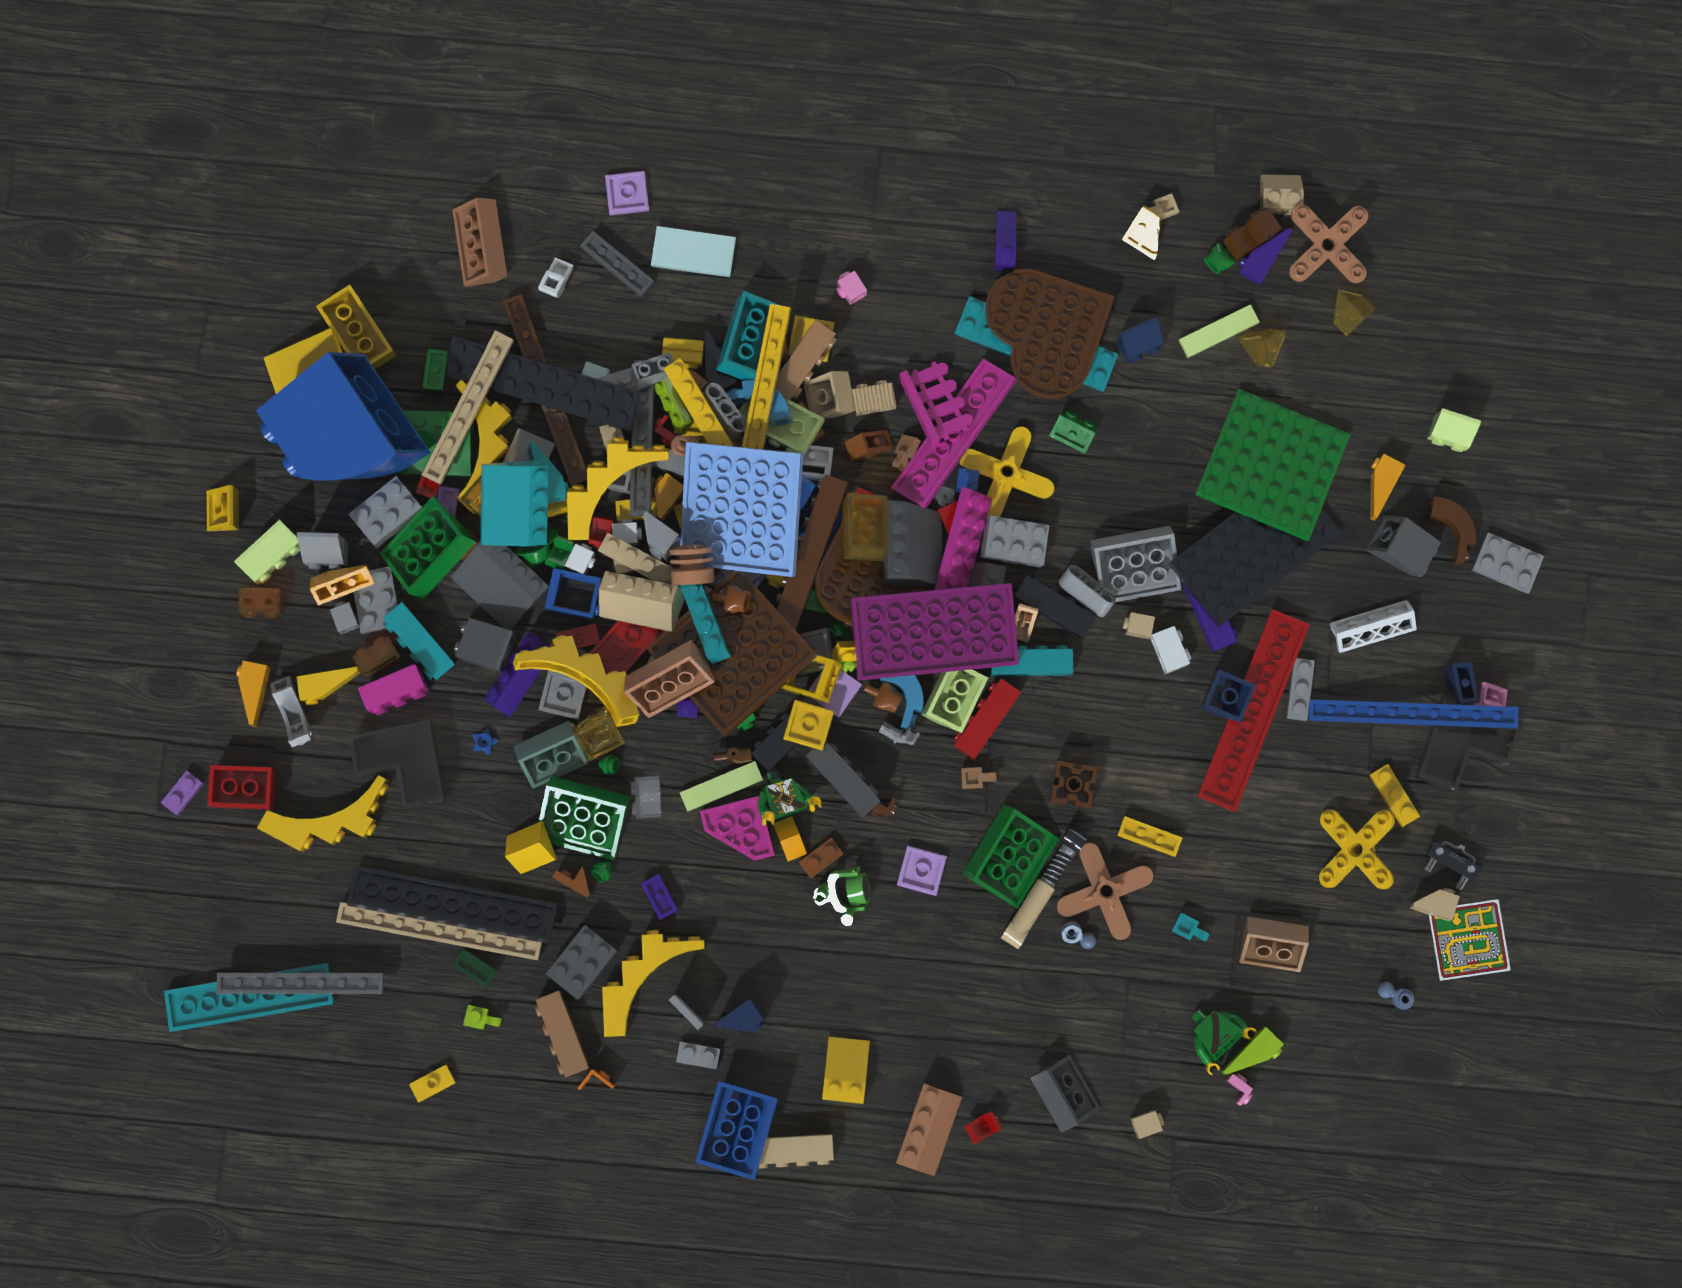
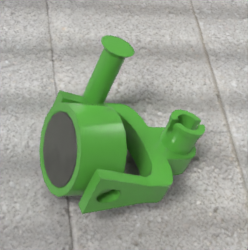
M860 866L831 872L828 877V884L819 885L814 892L813 899L815 898L814 902L816 904L822 905L825 902H832L837 912L847 911L841 917V922L846 926L853 923V916L856 911H865L870 901L869 880L866 873H859ZM838 877H847L846 890L850 904H844L839 897L837 891Z

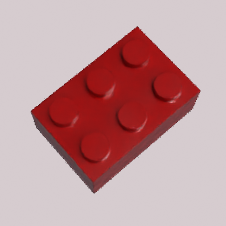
M210 765L207 806L212 808L274 810L276 769L271 767Z

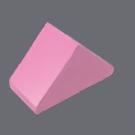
M1487 682L1476 685L1479 702H1475L1473 705L1506 706L1508 690Z

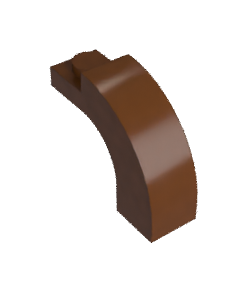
M1434 496L1430 500L1427 519L1445 523L1452 529L1456 540L1452 564L1460 566L1468 560L1469 549L1467 547L1472 548L1476 545V531L1469 514L1457 503Z

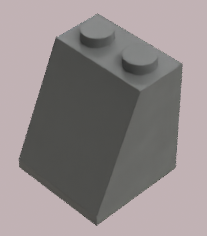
M1384 515L1365 550L1411 576L1422 577L1427 572L1432 558L1437 554L1441 542L1406 517Z
M469 618L468 622H464L461 633L463 636L461 641H457L455 645V656L458 659L501 673L508 663L517 638L516 634L513 631Z

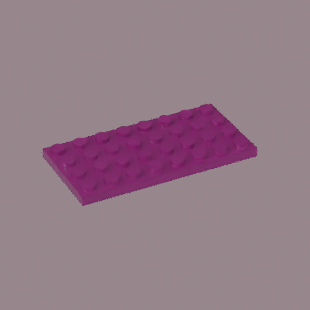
M1012 583L850 598L858 680L1019 665Z

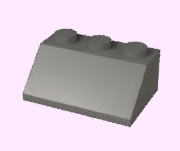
M645 511L643 516L650 553L655 559L661 562L665 561L668 564L673 555H670L669 549L680 546L679 534Z

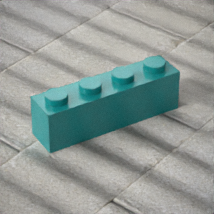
M680 585L707 659L712 664L731 657L705 585Z
M403 602L383 617L385 620L383 625L390 633L394 631L399 636L396 640L403 648L407 646L412 651L410 654L411 658L417 664L419 662L425 667L423 672L430 680L433 677L437 680L455 665Z
M1065 645L1056 646V649H1048V646H1035V649H1027V646H1017L1019 665L991 667V676L1072 675L1073 649H1068V646Z

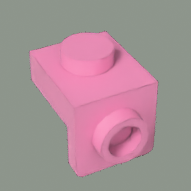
M1230 1073L1226 1081L1242 1092L1235 1103L1240 1106L1243 1103L1246 1105L1253 1096L1251 1094L1253 1089L1246 1084L1247 1079L1242 1075Z

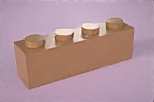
M815 320L778 374L776 389L789 400L792 398L797 399L803 390L800 388L804 381L808 383L814 372L811 370L815 364L819 366L826 357L823 355L824 351L827 348L831 349L837 341L834 338L836 333Z
M561 991L537 999V1004L534 1007L538 1017L542 1016L544 1020L542 1028L545 1035H549L552 1041L549 1047L553 1056L557 1055L559 1062L556 1065L560 1075L564 1074L566 1078L589 1069V1063Z

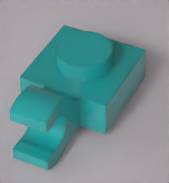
M1180 913L1172 929V932L1188 940L1195 936L1206 942L1210 935L1197 928L1199 921L1183 913Z

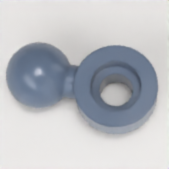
M1067 922L1061 928L1062 938L1067 943L1080 941L1081 946L1085 949H1091L1096 944L1095 936L1092 933L1083 934L1081 926L1076 922Z
M1382 982L1378 986L1379 995L1383 998L1392 997V1003L1395 1007L1405 1010L1413 1005L1414 996L1410 990L1404 988L1394 990V986L1389 982ZM1403 996L1407 997V1001L1405 1003H1403L1401 1000Z

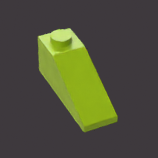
M1262 1027L1221 1072L1227 1075L1267 1061L1272 1057L1275 1059L1283 1051L1281 1047L1284 1044L1267 1027Z

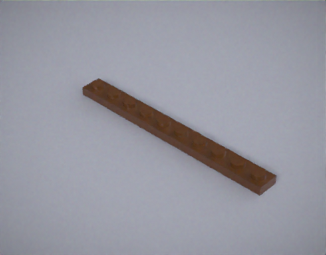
M522 295L503 300L522 355L547 363ZM541 405L571 487L587 482V469L566 413Z

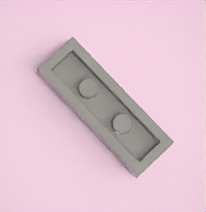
M1296 658L1291 674L1286 719L1308 720L1314 660Z

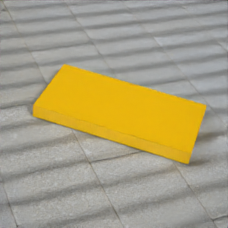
M334 328L325 330L264 357L276 394L327 352L343 353Z

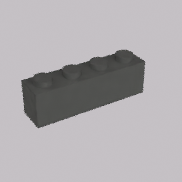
M825 741L823 751L812 749L806 757L863 818L880 802L877 797L879 792L872 785L868 787L864 783L866 778L858 770L854 772L851 769L852 763L845 756L841 758L837 754L839 749L832 742L828 744Z

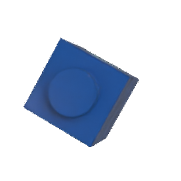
M959 468L956 492L960 493L962 487L977 492L979 471Z

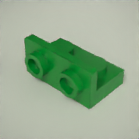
M1062 411L1049 436L1085 454L1098 429L1094 423L1088 420L1082 421L1077 418L1076 414L1070 411Z

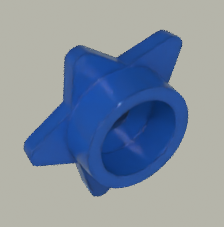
M488 728L482 734H472L475 740L473 751L483 750L489 755L491 746L498 742L497 739L490 737Z

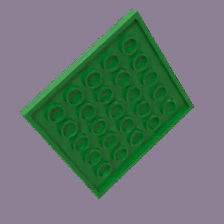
M1238 389L1195 495L1309 541L1351 434Z

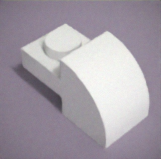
M555 258L538 286L539 291L559 298L565 290V284L573 270V265Z

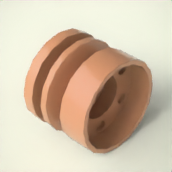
M692 544L669 549L670 555H679V558L671 559L670 563L680 564L679 569L671 571V584L691 585L715 582L714 568L704 567V563L713 560V557H704V553L713 552L712 547Z

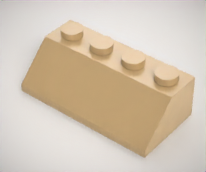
M605 571L599 587V616L673 632L685 597L677 585Z

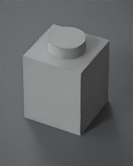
M342 601L336 603L334 608L330 609L337 630L341 635L360 628L353 606L349 602Z

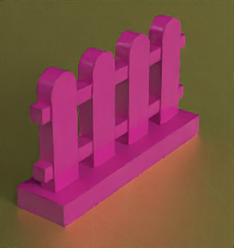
M936 361L931 363L932 367L923 371L913 370V375L909 376L907 370L900 373L902 387L932 449L940 446L941 438H944L946 441L949 439V435L961 430L965 433L968 431V427L973 424V417L970 414L961 415L959 411L965 406L964 399L962 397L953 398L951 394L956 391V382L954 380L945 381L943 376L948 374L947 364H937ZM938 379L940 384L928 389L925 388L924 384ZM919 387L921 392L918 393L916 388ZM944 396L947 397L948 401L934 406L932 401ZM927 404L929 409L926 410L924 405ZM952 413L955 414L956 418L942 423L940 418ZM935 421L937 426L934 427L932 422Z

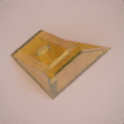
M1338 289L1333 323L1348 336L1376 308L1363 295Z
M1267 329L1237 336L1255 365L1272 368L1287 331Z

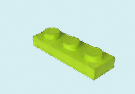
M667 377L655 383V392L659 395L663 407L668 412L672 425L676 428L678 434H685L691 426L692 420L672 382Z

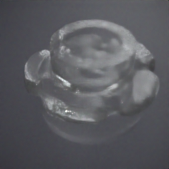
M942 486L935 495V499L938 500L939 505L946 506L954 502L955 493L951 488Z

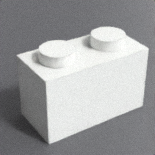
M1175 626L1152 634L1150 639L1165 674L1190 664L1191 656L1188 649L1183 648L1181 643L1183 637L1179 629L1176 630Z

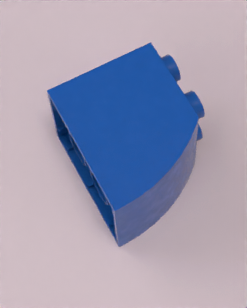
M327 352L256 410L263 421L259 426L262 434L271 443H278L285 454L282 458V463L286 470L294 477L300 476L303 479L318 481L381 477L401 471L431 453L364 353Z

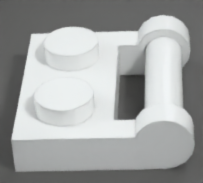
M810 445L803 457V466L825 468L824 474L802 471V474L813 481H819L820 478L823 479L825 474L830 476L833 448Z

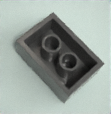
M584 925L546 975L577 1000H580L617 954L618 950L588 926Z

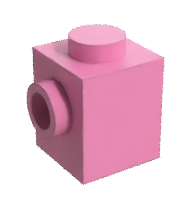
M849 271L845 272L839 277L840 280L837 281L838 288L836 290L842 299L845 297L849 305L867 296V289L855 271L851 273Z

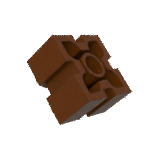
M1057 760L1055 762L1053 779H1058L1057 785L1051 786L1049 803L1066 805L1067 801H1073V807L1090 809L1094 792L1089 791V787L1096 782L1098 767L1081 765L1079 769H1074V763ZM1072 780H1075V784L1078 785V788L1071 790V787L1068 786V783H1071Z

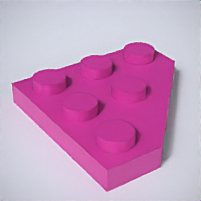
M759 796L700 811L704 830L708 834L754 861L775 856L767 824L765 826L762 825V817L757 809Z

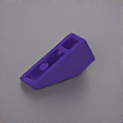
M996 211L994 270L1014 271L1016 260V212Z
M1288 228L1251 252L1249 257L1245 255L1239 265L1242 267L1239 274L1260 285L1292 229Z

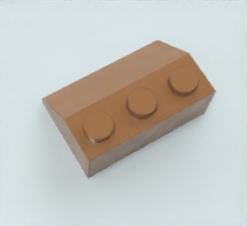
M1247 917L1243 931L1239 963L1301 972L1309 945V927Z

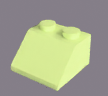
M1442 408L1433 418L1427 439L1432 440V443L1435 445L1443 446L1445 444L1451 446V449L1454 451L1463 452L1470 448L1481 421Z

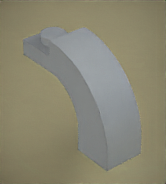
M290 676L270 683L272 695L286 725L288 741L291 747L303 745L310 741L312 732L309 721Z

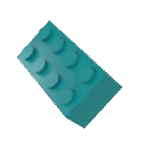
M746 291L740 294L736 299L716 370L744 381L755 380L770 304H779Z

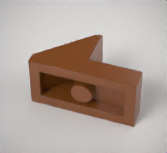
M583 866L574 880L571 879L573 875L563 869L561 872L555 871L552 878L590 898L591 892Z

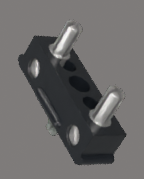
M1430 841L1431 845L1426 854L1431 858L1424 868L1427 872H1431L1436 862L1439 861L1462 875L1456 885V888L1459 890L1464 888L1468 879L1475 882L1479 873L1483 872L1482 868L1475 865V857L1465 852V847L1461 844L1455 846L1449 842H1443L1440 845L1435 841ZM1444 845H1448L1456 850L1461 849L1462 853L1471 858L1473 862L1445 848Z

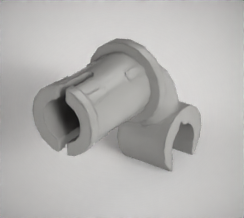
M887 721L883 723L884 725L879 730V733L892 739L894 744L908 743L913 745L920 736L919 732L916 734L912 733L911 727H908L904 733L903 729L899 730L887 723Z

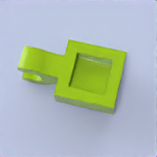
M468 1005L463 1025L484 1030L486 1024L500 1027L502 1019L488 1016L489 1009Z

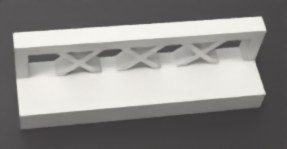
M1407 600L1330 623L1331 630L1336 637L1339 653L1417 630L1415 613ZM1403 620H1410V625L1399 626ZM1384 626H1391L1388 632H1380ZM1364 632H1372L1369 637L1361 638ZM1343 638H1353L1350 643L1342 645Z

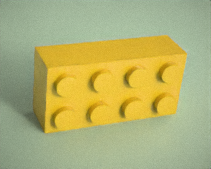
M348 285L316 306L328 326L335 329L338 341L346 353H364L374 369L396 357V354L351 285Z

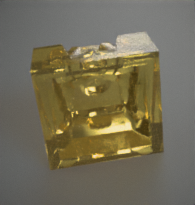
M605 706L598 714L587 716L577 727L573 723L570 724L573 735L588 761L625 744Z

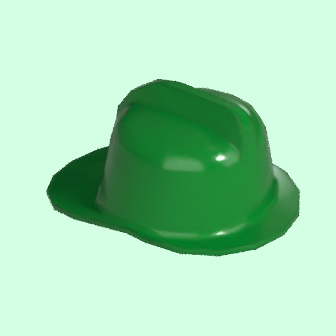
M556 529L547 530V545L520 546L515 550V554L521 555L529 568L542 564L549 556V544L557 538L558 531Z

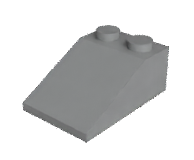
M297 532L302 560L306 566H309V569H321V566H329V569L337 570L341 569V567H347L348 542L338 533Z

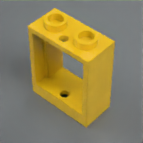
M818 655L812 661L823 664L824 668L815 692L793 686L796 675L782 687L786 691L829 703L842 664L833 659Z

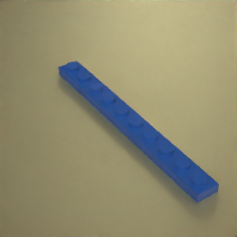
M1310 699L1309 721L1518 729L1519 707Z

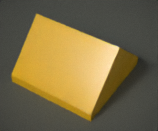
M233 485L207 491V531L239 530V490Z
M543 821L507 836L505 857L520 874L557 860Z

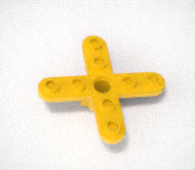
M1017 427L1013 430L1001 460L976 450L968 449L959 461L963 468L978 470L980 475L993 479L987 494L988 497L992 498L987 517L990 515L1001 516L1012 487L1042 499L1049 498L1054 492L1052 481L1020 468L1031 441V433L1025 427ZM1010 468L1013 474L1008 477L1004 476L1002 469Z
M1381 810L1356 833L1337 811H1324L1320 817V823L1342 850L1320 872L1319 881L1321 885L1326 888L1337 886L1357 865L1377 888H1390L1394 882V876L1375 854V845L1394 826V815L1390 811ZM1360 846H1362L1363 849L1361 854L1359 853Z

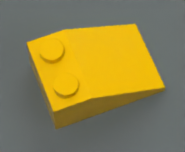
M829 1037L822 1100L864 1104L870 1041Z

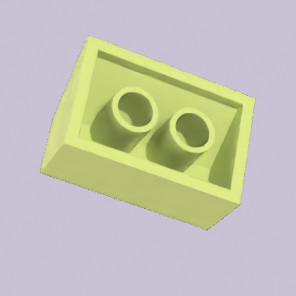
M279 520L234 562L258 585L260 583L263 584L270 579L271 573L275 569L279 570L286 564L285 560L290 555L294 556L300 551L297 536Z
M972 669L941 672L921 715L940 725L962 733L988 677Z

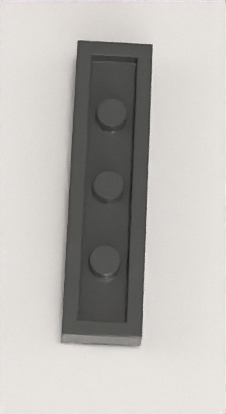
M594 231L580 245L581 249L641 298L654 284V280Z

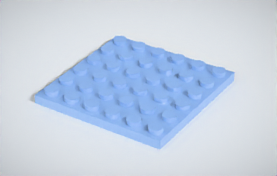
M686 442L680 546L701 544L712 547L713 552L704 553V557H713V560L704 563V567L788 577L796 576L803 453Z

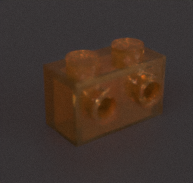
M239 588L238 612L244 614L245 618H256V615H264L265 618H277V615H283L284 591L280 588Z
M384 636L377 638L373 641L374 645L368 648L364 646L355 652L356 655L352 657L365 677L401 657L393 641L388 636L386 638Z

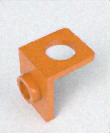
M592 1069L578 1089L582 1090L593 1074L612 1089L615 1085L609 1081L611 1077L601 1070L598 1073L595 1069Z

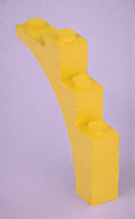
M460 380L456 387L463 394L469 382L465 384ZM486 397L476 415L480 438L478 460L467 486L457 497L459 502L473 515L481 508L482 464L497 463L509 450L507 446L509 442L501 434L498 436L497 434L512 420L509 414L511 410L505 404L499 405L496 401L490 407L491 402Z
M613 437L612 440H608L607 464H604L603 461H593L587 467V488H584V485H573L567 491L568 540H589L591 520L595 507L601 495L610 484L623 473L639 465L653 461L669 460L670 448H665L664 445H654L653 448H645L644 445H633L632 448H629V440H624L623 437Z
M560 635L552 640L549 648L548 646H543L534 651L523 650L515 655L513 661L515 670H549L573 678L589 688L608 709L616 727L636 723L640 715L637 705L624 693L626 672L612 671L606 675L599 653H586L579 657L573 636Z
M378 775L371 787L356 802L344 810L325 817L295 819L267 810L257 829L302 852L311 847L314 840L312 838L313 835L333 845H336L337 842L340 843L345 835L344 828L367 838L376 829V820L369 816L371 813L374 814L379 806L377 801L381 795L384 796L387 792L389 780Z
M659 930L646 931V935H642L643 960H639V956H629L627 961H622L623 986H620L619 982H607V987H602L604 1037L626 1036L627 1019L631 1003L645 979L658 966L669 959L689 951L705 949V941L700 940V937H688V941H680V938H667V942H664V936L659 934Z

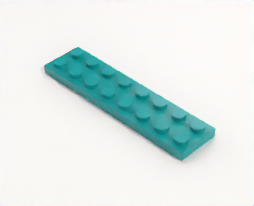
M969 296L955 335L1011 356L1012 347L1000 341L989 328L985 315L986 302ZM1098 346L1090 371L1083 384L1104 392L1118 353Z
M329 963L272 973H330ZM217 982L164 991L169 1032L335 1004L333 994H216Z

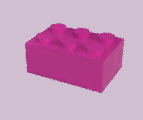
M415 664L358 688L366 710L377 716L387 713L390 707L395 706L399 708L406 705L409 699L414 698L418 700L426 696L425 693L430 691L421 669Z

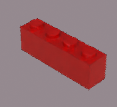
M1002 678L999 682H993L988 690L991 692L987 699L982 698L977 705L979 711L976 715H970L965 731L962 733L958 732L953 739L956 742L954 747L972 760L977 757L1021 694L1019 690Z

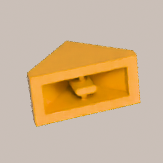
M792 816L773 824L788 862L807 854Z

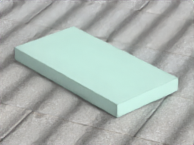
M657 226L651 266L730 277L736 237Z

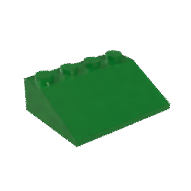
M403 410L431 453L417 463L392 474L422 475L453 412ZM474 421L446 476H471Z
M432 496L383 549L380 555L409 594L423 600L476 541L453 514L436 497Z
M551 776L546 785L539 822H544L551 844L614 861L627 815L630 796Z
M1003 805L962 875L1018 909L1059 838L1016 809Z

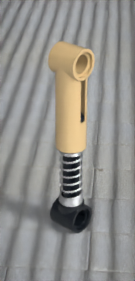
M1070 826L1060 842L1062 846L1058 850L1059 853L1055 855V859H1052L1053 863L1049 864L1050 868L1047 869V873H1044V877L1040 878L1041 880L1037 879L1013 920L1005 929L1001 939L1019 949L1032 925L1055 891L1053 889L1056 885L1055 881L1059 880L1058 877L1062 875V870L1065 871L1064 867L1068 866L1067 862L1071 861L1070 858H1073L1075 853L1078 854L1089 836Z

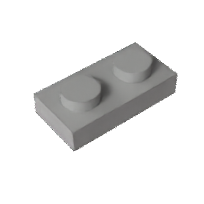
M680 1042L676 1062L717 1069L721 1049Z

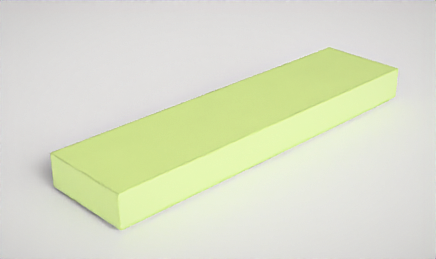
M1250 304L1179 339V343L1187 358L1259 324V320Z
M754 761L682 791L680 795L689 812L763 781Z

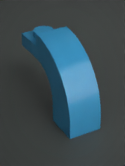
M755 380L742 381L743 389L735 388L726 393L735 406L751 402ZM776 388L770 414V422L773 427L793 423L791 410L782 394Z
M915 675L880 678L882 682L897 686L905 695L906 710L900 729L907 730L909 726L914 727L917 715H914L913 711L922 713L923 692Z

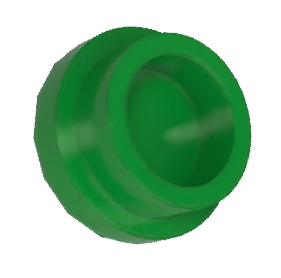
M609 754L599 760L598 765L604 774L612 775L618 772L620 760L614 755Z
M610 862L596 863L591 870L592 876L601 883L607 881L611 877L612 864Z

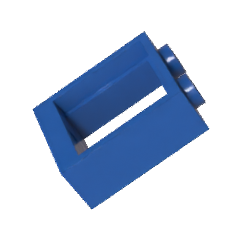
M553 568L545 609L547 611L594 620L595 615H599V587L602 579ZM562 578L595 584L589 613L556 606Z

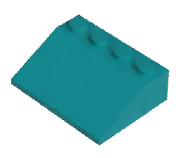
M539 460L482 464L481 545H547L548 465Z

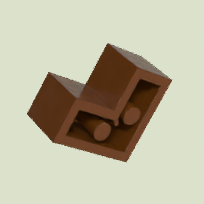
M1269 208L1262 212L1257 210L1250 215V219L1245 221L1241 228L1236 226L1227 232L1228 236L1223 242L1237 261L1271 240L1281 229V226Z

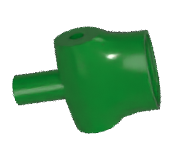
M1220 243L1204 258L1206 265L1215 274L1229 269L1236 260L1231 256L1232 254L1229 249H1225Z

